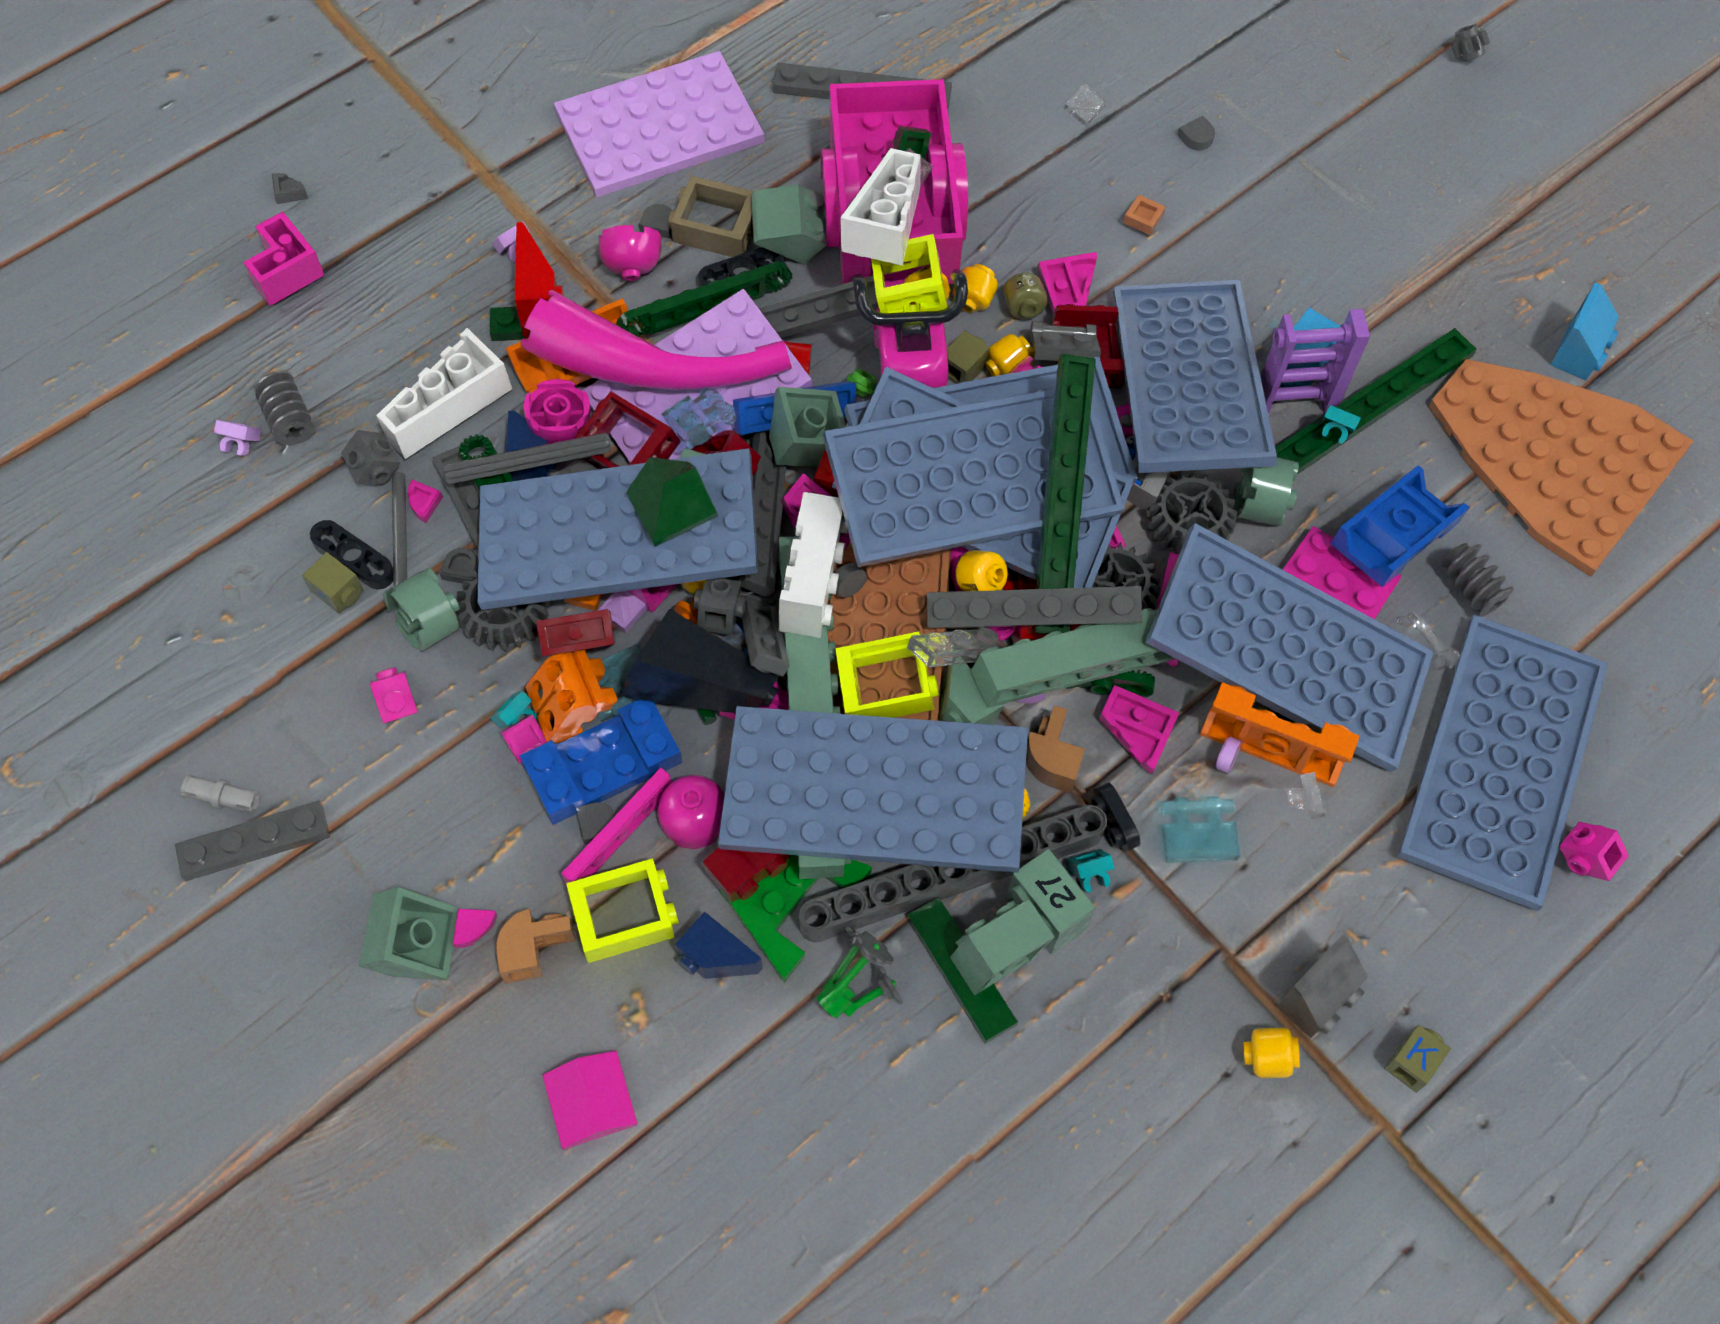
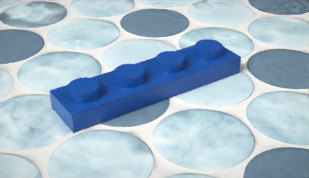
M852 381L803 388L836 391L843 417H846L845 406L857 403L856 383ZM775 393L734 399L735 432L743 435L770 430Z

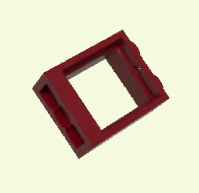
M612 391L608 393L605 399L598 403L592 417L586 425L578 430L575 437L580 438L600 433H607L609 435L623 415L652 432L629 465L646 463L650 457L669 459L681 442L671 427ZM600 454L585 457L602 469L620 467Z

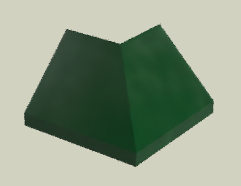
M650 457L626 492L655 547L718 516L696 467L687 461Z

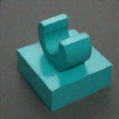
M1329 405L1323 419L1329 423L1324 426L1322 437L1326 438L1330 429L1338 428L1341 431L1338 443L1342 445L1348 437V430L1354 433L1361 417Z
M523 691L513 693L490 719L501 728L510 727L515 724L521 715L528 716L532 714L535 720L537 715L532 709L526 708L532 700Z
M1097 849L1066 859L1070 873L1079 878L1081 888L1087 893L1092 892L1090 880L1095 875L1099 876L1101 885L1104 887L1110 886V877L1106 871L1115 869L1111 854L1102 849Z

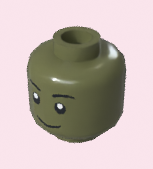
M1030 272L1015 274L1004 285V299L1009 312L1015 318L1031 319L1038 316L1045 309L1048 301L1041 279L1036 274Z

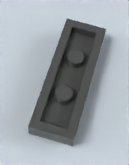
M745 596L746 607L744 616L741 618L751 666L764 673L772 672L784 676L790 665L783 635L779 631V617L776 606Z

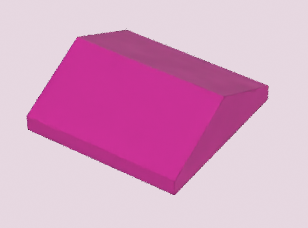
M617 1051L579 1057L542 1075L563 1150L638 1125Z

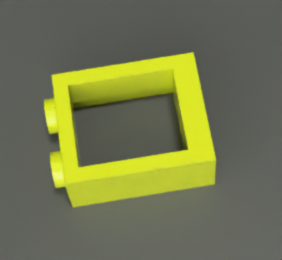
M934 234L908 240L903 266L871 258L876 298L880 313L939 311L947 308ZM931 265L932 278L885 288L884 274Z
M919 631L835 648L845 714L896 718L935 710L933 697L939 696L936 676H929L927 666L933 664L930 643L923 644ZM912 656L916 657L922 693L862 705L857 667Z
M653 858L566 883L588 963L675 938L672 925L679 924L673 902L665 903L663 891L669 890L664 869L656 870ZM649 878L660 921L598 939L586 896Z

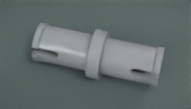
M188 774L181 785L182 797L211 803L213 808L222 809L225 806L254 814L260 801L259 791L231 786L229 781L222 779L215 782Z

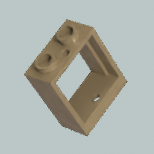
M691 176L687 186L682 187L680 190L677 209L672 210L669 215L668 228L672 229L673 242L729 257L746 253L753 237L751 194L754 191ZM695 201L740 211L733 231L688 220Z

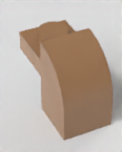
M1054 705L1051 716H1043L1038 734L1030 732L1027 743L1026 763L1032 775L1041 783L1067 793H1072L1085 749L1059 741L1068 709Z
M526 909L507 920L499 932L496 945L499 973L505 984L542 977L539 948L575 941L574 927L569 916L563 917L561 914H550L542 917L541 921L535 922L530 909Z

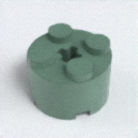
M1277 457L1276 466L1241 468L1240 472H1243L1244 475L1241 483L1236 482L1233 498L1235 499L1234 510L1237 511V517L1281 526L1286 509L1292 510L1296 502L1297 491L1292 489V484L1298 473V462Z
M430 568L414 574L383 593L388 611L390 612L395 609L398 620L394 621L396 626L411 646L415 649L420 648V651H424L460 628L457 620L458 617L455 614L456 611L460 610L458 602L450 592L444 594L439 587L440 583L436 574Z

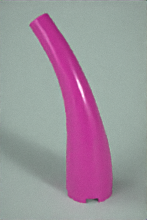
M553 290L549 291L551 299L548 302L541 298L535 305L525 325V328L531 330L529 340L525 338L521 340L523 349L547 362L573 372L601 380L658 389L684 390L722 387L761 379L792 369L784 340L755 347L756 351L734 356L697 357L673 354L639 338Z

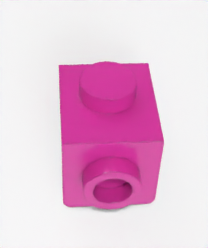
M392 667L375 673L377 679L369 684L383 724L418 713L407 680L406 670L397 672L396 667Z

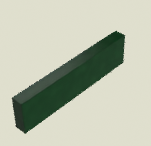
M938 897L907 915L909 923L983 1042L986 1044L1017 1026V1019L996 986L992 984L974 995L950 959L951 955L958 948L956 942L963 937V934L941 899Z

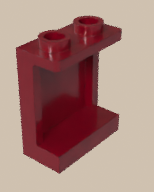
M1057 305L1050 325L1085 327L1086 324L1096 325V336L1101 350L1100 361L1109 388H1120L1125 374L1123 359L1119 357L1115 322L1119 315L1118 307L1105 305Z
M608 609L536 621L542 656L616 643L611 611Z

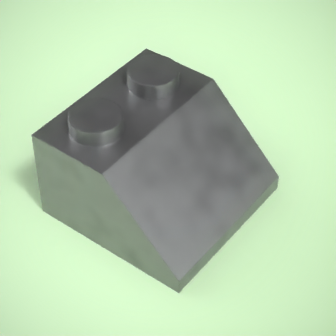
M1342 934L1291 988L1277 1006L1280 1011L1310 1038L1319 1030L1327 1034L1341 1019L1335 1012L1343 1004L1350 1009L1365 993L1360 986L1368 976L1349 939Z

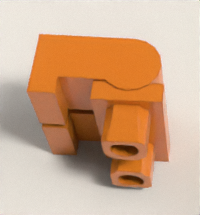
M585 649L574 651L573 653L566 652L550 656L525 686L528 696L532 700L531 703L535 713H539L537 719L546 742L553 740L554 743H561L582 733L581 725L583 723L592 722L599 712L610 710L617 702L614 689L611 687H600L598 683L605 675V667L602 660L588 658ZM539 690H543L542 698L539 696ZM550 720L555 721L554 728L551 727Z

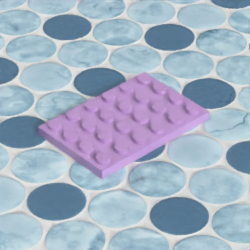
M720 51L554 103L555 112L596 197L765 142L764 133Z
M742 289L656 343L655 346L673 354L697 357H726L756 351L755 347L783 340L746 291ZM786 346L792 369L745 383L715 388L676 390L631 386L599 379L583 390L587 393L590 406L594 412L598 403L605 399L608 393L612 391L671 427L681 442L669 459H677L680 457L683 449H688L692 440L700 435L711 434L714 436L725 430L735 431L734 399L775 393L778 387L807 388L814 385L810 376ZM623 415L609 434L628 462L631 463L652 432Z

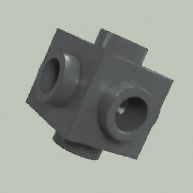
M357 430L341 452L358 483L384 485L400 464L391 443L384 433Z
M724 578L705 580L703 589H697L694 600V609L698 610V626L709 632L732 635L737 617L744 616L746 597L741 596V581Z

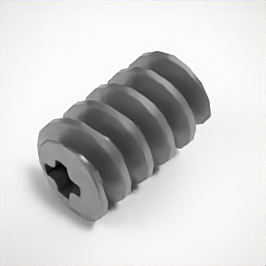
M279 370L263 376L257 382L254 393L274 439L280 444L296 445L308 440L315 431V425L311 422V416L307 412L305 403L302 402V396L298 392V387L294 383L292 374L288 371Z
M1465 542L1447 552L1441 558L1439 564L1443 568H1448L1447 575L1449 578H1456L1455 586L1459 589H1464V598L1468 600L1473 599L1471 607L1474 610H1481L1479 616L1483 617L1504 604L1514 591V588L1511 586L1501 589L1500 586L1506 580L1505 576L1494 579L1492 575L1497 571L1498 567L1496 565L1484 567L1490 559L1489 555L1477 557L1476 554L1481 550L1482 546L1476 544L1469 547L1468 543Z

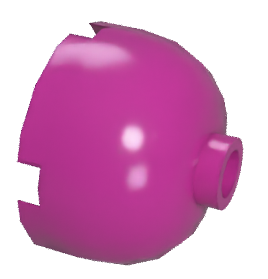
M634 225L614 226L604 229L602 236L600 234L598 236L599 253L602 262L614 274L622 275L623 280H639L640 275L649 273L656 267L661 255V234L653 228L644 226V232H634Z
M552 379L539 383L537 390L533 391L531 395L528 392L525 396L523 405L527 426L535 435L547 440L548 444L575 439L578 430L586 425L591 414L587 393L576 388L575 383L562 379Z
M691 774L677 778L667 785L660 796L657 814L662 832L681 848L699 849L710 846L720 834L724 791L717 782L706 776Z

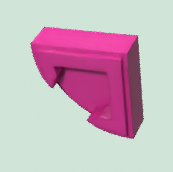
M413 479L408 487L409 504L413 513L421 521L427 523L443 498L441 491Z
M458 909L453 946L455 948L469 947L481 939L488 931L490 932L496 922V911Z

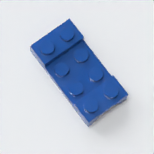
M1418 465L1342 525L1330 544L1381 587H1384L1402 572L1410 560L1437 538L1441 539L1458 525L1470 506L1466 503L1446 506L1426 489L1424 470Z
M636 700L617 709L618 716L557 745L551 740L519 755L552 825L577 814V807L607 800L650 779L660 768L667 771L682 763L681 752L654 702Z

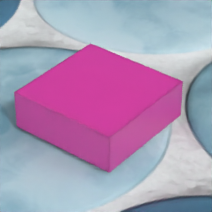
M532 714L500 732L519 764L522 763L519 755L547 743L541 728Z

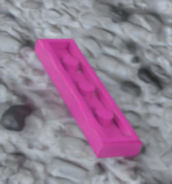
M660 768L561 873L565 885L569 882L593 876L658 807L661 794L667 785L671 783L670 774Z

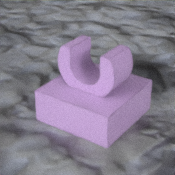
M516 226L498 236L492 244L499 255L507 250L509 259L514 263L516 262Z
M216 420L214 433L226 435L220 442L221 451L231 452L232 443L236 441L238 444L237 455L247 456L249 453L250 445L248 440L260 441L262 431L261 428L223 420Z

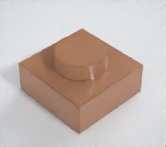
M1138 194L1125 214L1123 223L1151 235L1163 217L1166 206Z

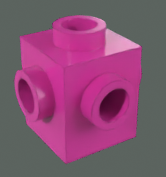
M1578 822L1559 846L1571 872L1580 876L1587 875L1606 881L1611 880L1629 856L1617 830L1584 822Z

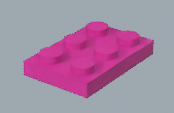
M1312 526L1283 570L1375 619L1402 576L1398 574L1384 587H1381L1330 544L1334 537Z

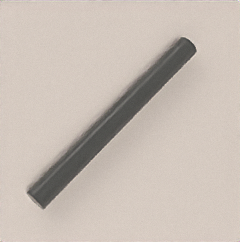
M401 472L392 474L394 586L407 579L405 474Z

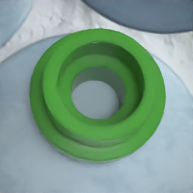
M855 368L853 373L848 374L846 378L847 381L856 383V394L864 397L868 393L874 394L878 379L867 371Z

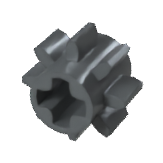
M1471 24L1455 32L1456 40L1450 42L1454 55L1456 57L1462 56L1464 61H1470L1485 54L1484 46L1490 44L1486 30L1484 28L1478 30L1477 24Z

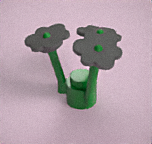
M846 926V932L851 935L848 942L853 947L833 976L822 986L824 990L816 997L817 1001L836 1019L843 1012L850 1017L858 1008L884 993L888 999L895 996L899 1004H902L903 1000L895 987L896 981L890 979L883 966L879 967L883 976L877 979L880 986L857 1000H852L856 993L848 984L869 961L884 965L885 963L892 964L894 959L887 951V947L882 942L877 941L871 933L865 931L861 934ZM860 951L863 956L841 979V977L844 975V973L846 972V970L848 969V967Z

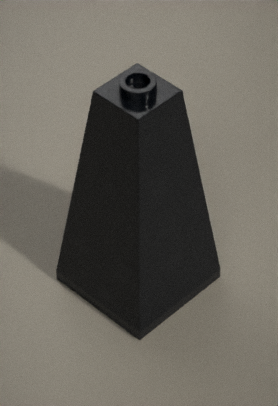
M669 609L637 656L620 695L631 699L736 714L737 706L760 708L764 705L769 708L779 689L773 686L779 675L772 672L764 673L759 671L754 666H751L749 655Z

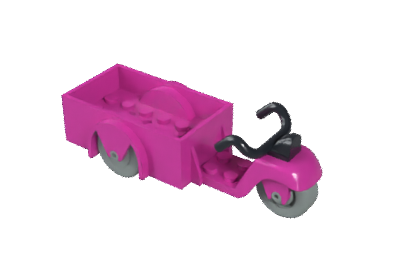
M944 79L830 84L829 135L831 149H821V179H823L824 209H826L827 247H839L842 284L853 283L857 310L865 320L873 324L875 348L879 349L881 376L885 367H888L932 388L946 386L948 382V353L944 323L951 321L961 313L966 305L968 295L967 278L960 270L963 241H966L968 182L963 144L952 143ZM899 126L927 129L932 133L925 162L920 164V191L909 239L934 234L941 272L947 277L948 283L954 284L955 288L954 300L951 305L939 311L880 313L874 310L869 304L867 282L865 279L873 275L871 258L858 257L855 254L841 251V216L878 167L882 157H885L890 148L893 149L895 132ZM925 266L884 274L885 288L903 284L907 276Z

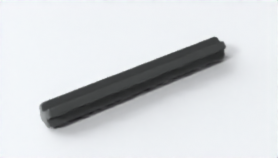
M600 433L444 465V476L447 483L453 484L609 453L611 451V443L607 433Z

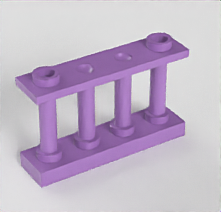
M1363 309L1349 310L1344 324H1341L1339 328L1294 331L1290 314H1283L1279 327L1274 330L1273 344L1260 376L1268 414L1273 401L1316 398L1317 401H1321L1324 413L1327 412L1329 405L1336 407L1341 403L1370 338ZM1336 341V344L1328 348L1294 350L1296 344ZM1328 361L1323 367L1286 369L1287 365L1292 363ZM1320 380L1316 385L1279 388L1280 383Z

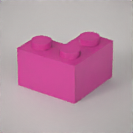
M283 211L255 226L265 250L243 263L254 287L269 306L324 276L315 250Z

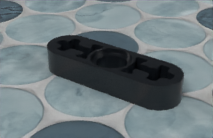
M761 247L707 265L699 271V287L710 284L711 281L708 279L711 278L714 281L726 279V274L724 275V273H728V278L735 276L736 274L733 271L737 267H746L749 270L755 269V263L757 268L770 264L769 261H765L767 259H770L772 262H784V256Z
M323 520L311 528L310 539L319 553L324 555L328 552L354 572L361 582L372 589H384L392 584V564L387 557L334 521ZM324 534L326 536L333 535L336 543L338 544L335 547L333 542L326 538L322 540L321 537ZM357 548L361 550V555L358 559L354 561L343 559L345 552L349 549ZM368 562L371 567L378 571L383 569L384 573L382 575L377 573L372 575L370 568L367 566Z

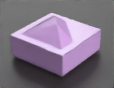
M628 591L614 592L599 610H610L613 625L626 634L645 613L647 606Z

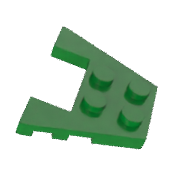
M790 855V858L787 860V867L779 875L773 878L769 875L758 883V890L746 900L739 898L731 902L719 888L727 903L743 926L750 932L763 955L768 958L776 970L779 978L784 982L787 981L805 958V952L777 931L819 879H799L798 855ZM851 859V864H844L843 877H830L826 879L840 889L864 882L872 873V867Z

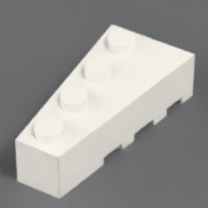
M890 148L841 216L842 252L903 266L920 191V154Z
M468 328L459 335L461 340L453 348L448 346L440 353L441 359L431 369L426 367L418 375L419 381L411 388L405 387L376 415L388 441L404 459H407L512 390L504 363Z
M803 493L796 524L795 536H797V539H793L790 562L787 565L784 578V590H781L779 599V631L821 638L823 625L830 626L833 605L827 603L829 594L836 595L839 574L833 573L835 563L842 564L845 543L839 542L840 534H847L848 532L838 497Z

